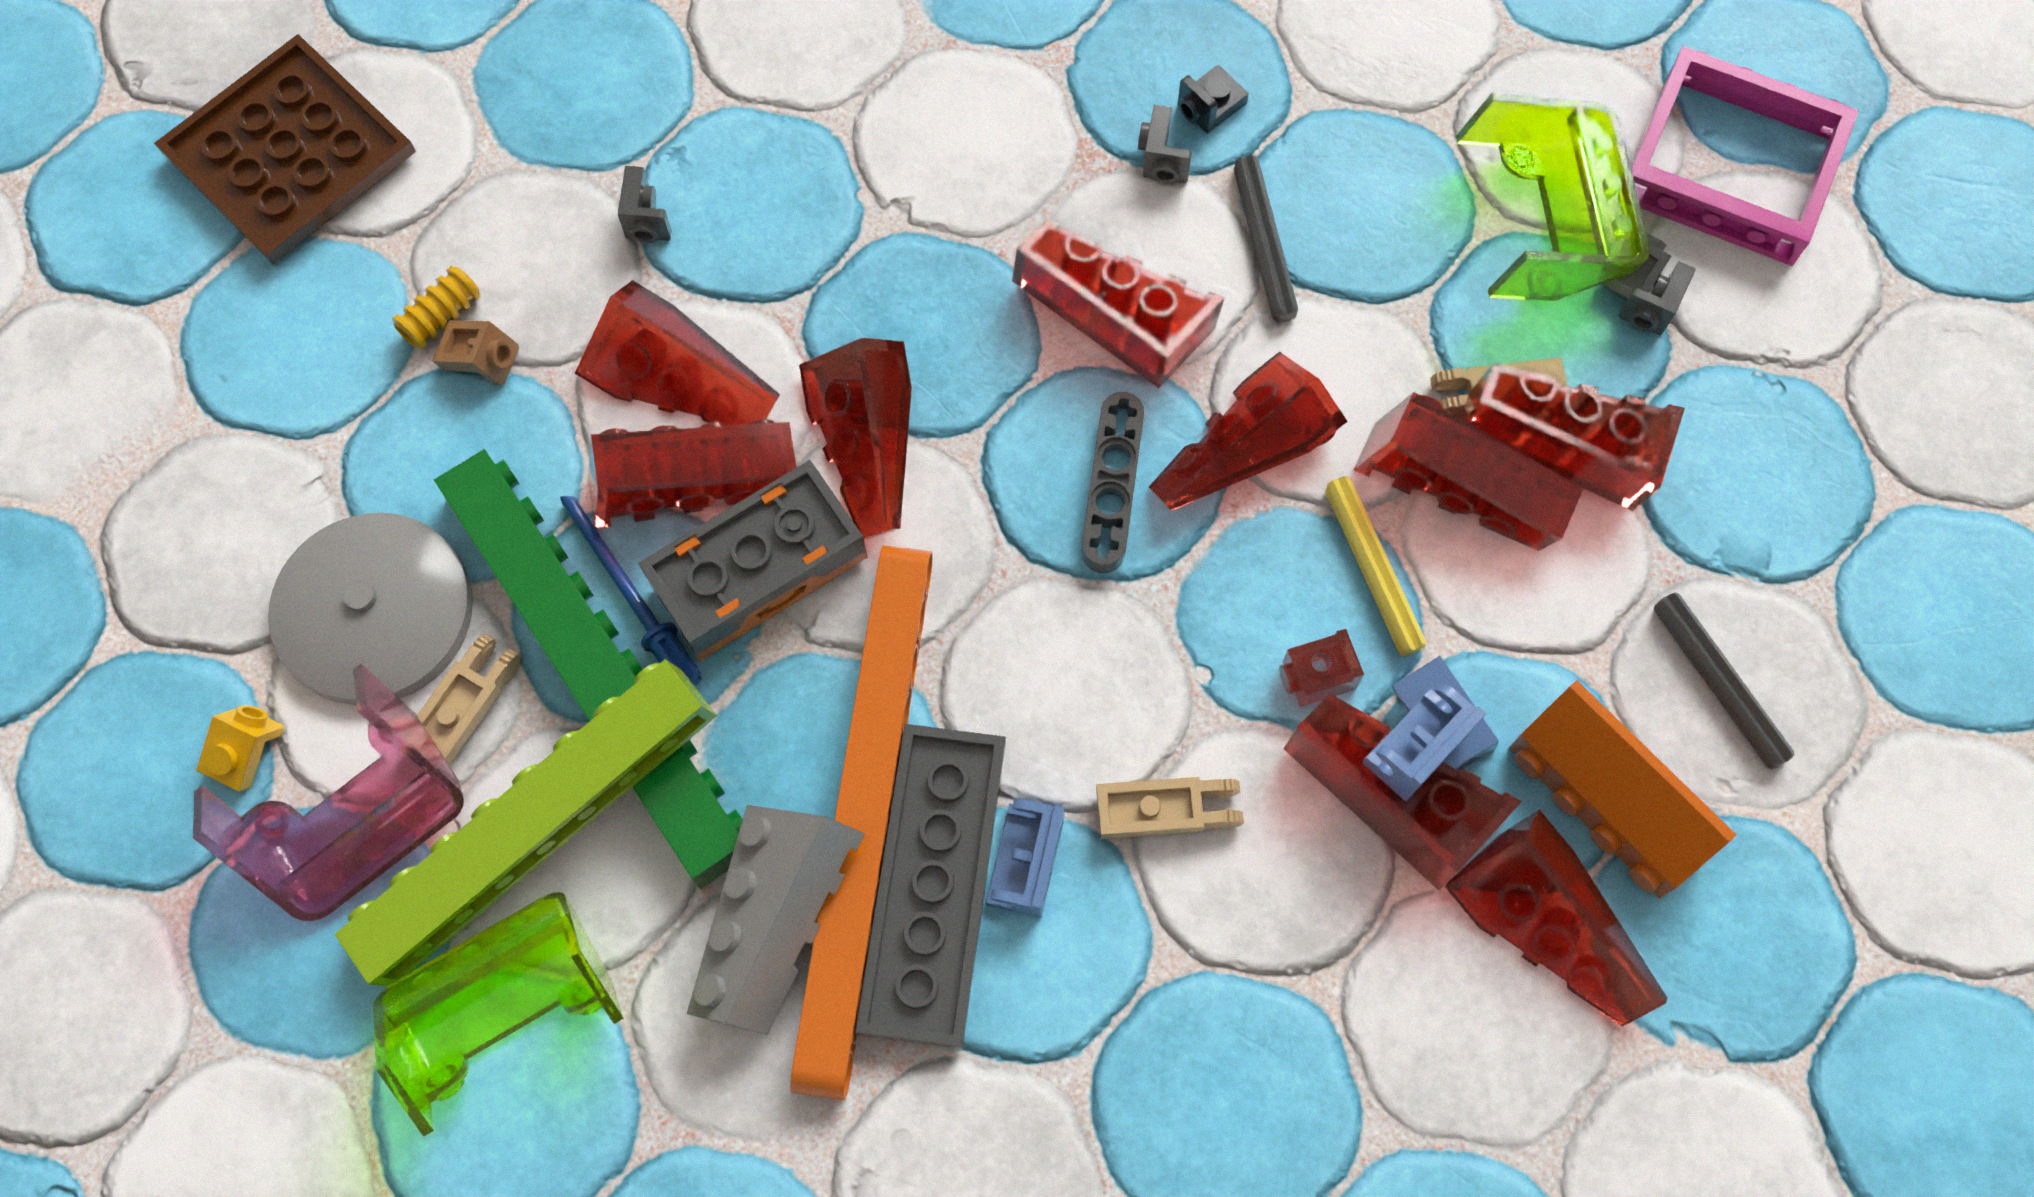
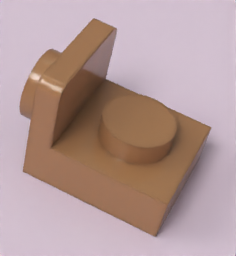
M449 320L432 362L444 371L478 372L494 385H504L518 353L519 345L490 321Z

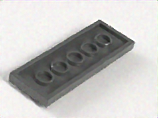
M912 724L904 725L855 1031L857 1035L963 1050L1006 747L1005 736Z

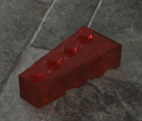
M1047 219L1016 249L1012 282L1157 388H1160L1213 332L1225 297L1210 290L1205 295L1186 287L1187 280L1171 273L1166 278L1142 267L1143 261L1127 254L1125 257H1118L1102 250V243Z
M1493 363L1471 389L1457 429L1634 511L1662 485L1685 408L1668 404L1665 408L1646 404V398L1626 394L1623 398H1617L1598 393V387L1582 383L1576 388L1556 383L1555 377Z
M1416 392L1410 394L1374 424L1353 469L1368 477L1372 470L1394 478L1391 487L1409 495L1412 488L1437 497L1439 502L1437 507L1452 514H1477L1480 516V526L1537 551L1563 538L1583 491V488L1570 482L1563 472L1554 468L1544 467L1527 457L1521 448L1512 444H1504L1485 433L1483 427L1476 422L1461 419L1443 409L1441 403L1436 399L1426 395H1419Z
M759 419L747 425L727 426L721 422H711L699 428L678 429L672 425H662L650 431L628 432L625 429L613 428L605 430L600 434H591L588 482L594 527L596 529L612 527L611 518L633 514L635 522L655 519L654 512L670 507L682 509L684 514L699 512L711 506L716 499L724 498V502L729 506L739 503L797 468L790 422L775 423L770 419Z
M1329 694L1296 727L1283 749L1433 886L1440 890L1459 872L1522 801L1507 792L1501 795L1481 784L1482 778L1464 768L1458 771L1444 762L1407 802L1404 801L1362 763L1365 757L1390 733V727L1336 696Z

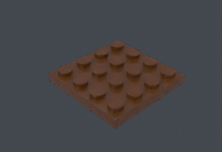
M299 34L154 143L159 151L272 265L416 152L412 142Z

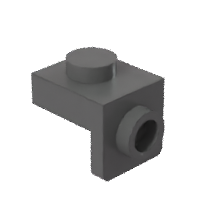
M1154 105L1151 122L1141 123L1138 140V150L1145 151L1143 177L1154 178L1162 183L1188 182L1192 152L1185 149L1166 147L1172 107Z

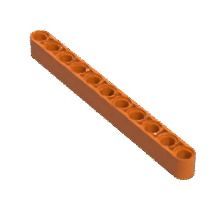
M883 545L880 551L834 819L865 834L857 851L849 849L839 870L845 876L836 894L828 893L818 913L817 923L821 926L813 942L792 1065L791 1093L846 1100L857 1042L855 1031L904 725L908 724L933 561L932 551Z

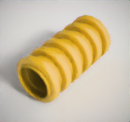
M450 266L446 270L448 274L446 277L440 275L435 279L437 283L435 287L429 285L425 288V296L417 295L414 298L415 304L413 306L407 304L403 308L404 314L402 316L396 314L392 317L395 329L413 347L421 350L427 346L425 342L427 338L435 339L438 336L437 329H446L447 320H456L459 317L458 311L460 309L467 310L470 307L469 301L471 299L477 301L481 297L477 285L460 268Z

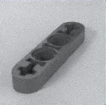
M1116 392L1109 395L1103 402L1100 413L1082 539V559L1087 567L1098 573H1110L1117 570L1123 563L1126 553L1144 419L1143 404L1139 398L1128 392ZM1118 409L1128 410L1124 436L1115 435L1117 421L1115 415H1117ZM1110 450H1121L1128 455L1130 462L1121 470H1113L1104 464L1102 458ZM1112 493L1122 499L1124 506L1118 513L1106 514L1098 509L1096 505L1097 499L1104 494ZM1102 527L1111 528L1109 545L1113 550L1109 551L1107 558L1098 557V550L1094 548L1100 544Z

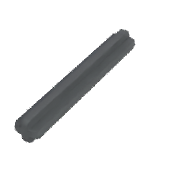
M1254 155L1239 157L1235 160L1233 170L1272 319L1279 323L1291 321L1297 316L1298 305L1259 159Z
M1675 592L1658 601L1654 606L1655 613L1766 767L1772 770L1791 760L1795 755L1794 750L1681 595Z

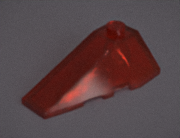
M634 280L610 296L574 373L616 399L632 402L635 399L658 405V410L674 413L678 410L701 416L704 422L758 435L761 432L780 396L775 389L677 307Z
M860 338L799 364L805 407L812 424L820 426L827 442L822 450L828 462H835L841 475L840 492L852 521L863 535V538L870 539L901 528L912 386L904 341Z
M1279 351L1239 384L1232 392L1237 399L1223 416L1221 413H1214L1205 423L1208 427L1207 434L1199 443H1191L1184 446L1149 486L1150 490L1170 510H1173L1305 455L1317 446L1327 443L1334 437L1336 431L1348 421L1321 380Z
M1540 809L1499 834L1446 883L1445 888L1480 929L1493 938L1497 934L1523 951L1521 957L1535 967L1540 963L1567 982L1568 990L1622 1027L1667 1003L1668 998L1580 859Z

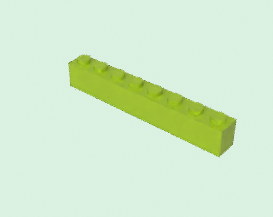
M666 659L661 663H654L644 668L635 677V684L620 697H612L603 702L595 710L594 718L579 731H571L562 736L554 744V752L538 765L534 764L520 771L513 778L512 787L500 797L487 800L479 805L471 814L472 820L458 832L449 833L437 840L430 848L431 854L417 866L406 868L396 874L389 882L390 888L375 901L363 903L349 914V922L334 935L369 985L394 987L717 717V714L680 668Z

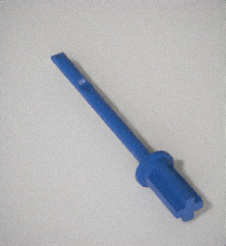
M560 496L562 505L586 541L589 542L592 550L647 631V634L641 640L642 648L645 651L652 652L659 663L666 659L680 668L691 683L697 685L702 680L701 672L676 636L678 633L676 625L673 622L659 624L605 541L601 539L600 534L576 498L573 496Z

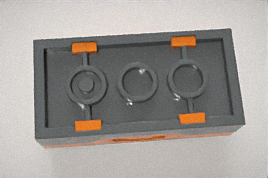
M808 460L638 564L651 588L666 611L673 618L682 636L700 662L867 559L868 556L863 535L812 461Z

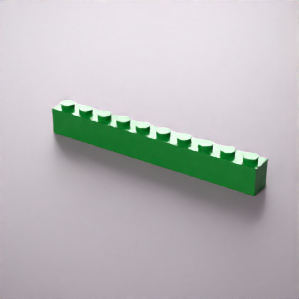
M483 449L435 478L434 482L589 721L594 718L595 710L606 700L612 697H620L635 684V677L643 669L629 648L620 653L611 639L618 636L619 633L605 611L602 609L596 614L592 612L586 601L594 596L578 571L569 576L561 565L569 557L553 533L544 538L536 525L544 520L530 498L527 496L519 501L512 491V488L520 483L504 459L495 464L487 451ZM689 739L635 784L633 789L691 879L702 889L728 871L743 819L736 809L728 815L725 813L717 801L725 792L709 768L701 773L698 772L690 760L698 752Z

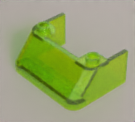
M1491 93L1456 135L1457 144L1498 147L1502 164L1509 173L1520 179L1538 181L1553 252L1525 251L1488 288L1489 298L1556 301L1631 274L1648 259L1650 245L1621 124L1616 113L1607 105L1596 101Z
M554 892L537 899L394 981L376 997L373 1003L376 1071L423 1137L434 1131L431 1103L435 1100H446L462 1088L465 1082L464 1078L469 1070L468 1059L559 1005H562L566 1013L570 1015H590L603 1007L613 1024L624 1019L613 982L565 894Z

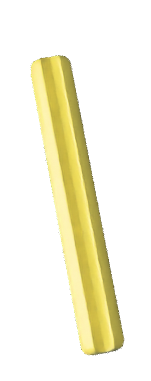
M1347 476L1334 479L1327 484L1325 493L1399 654L1403 657L1416 654L1424 649L1426 645L1425 637L1355 486Z

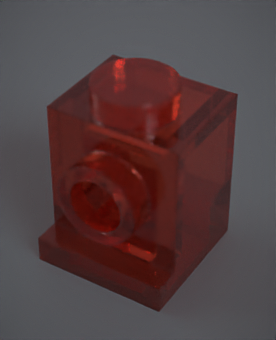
M1346 628L1336 631L1335 635L1287 649L1283 665L1279 666L1281 680L1288 694L1295 693L1300 707L1356 690L1364 676ZM1323 659L1327 671L1316 670L1312 666V662Z

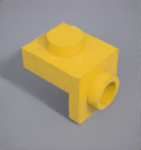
M249 705L238 706L236 709L212 716L196 771L238 792L252 787L265 742L280 737L284 725L268 718V713L263 709Z

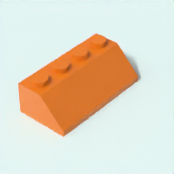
M1578 680L1570 685L1509 747L1515 754L1514 760L1519 768L1528 776L1539 778L1553 792L1552 798L1557 806L1570 816L1576 815L1591 830L1590 836L1597 846L1608 854H1615L1629 868L1628 873L1631 879L1641 889L1648 893H1654L1659 899L1681 885L1737 835Z

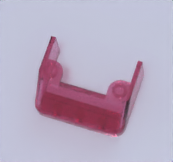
M362 664L353 669L357 711L369 721L367 728L368 739L371 746L381 757L303 816L287 803L265 801L257 804L244 815L239 816L204 786L194 791L193 839L289 915L302 921H315L331 914L455 819L461 812L464 804L462 787L458 778L419 717Z

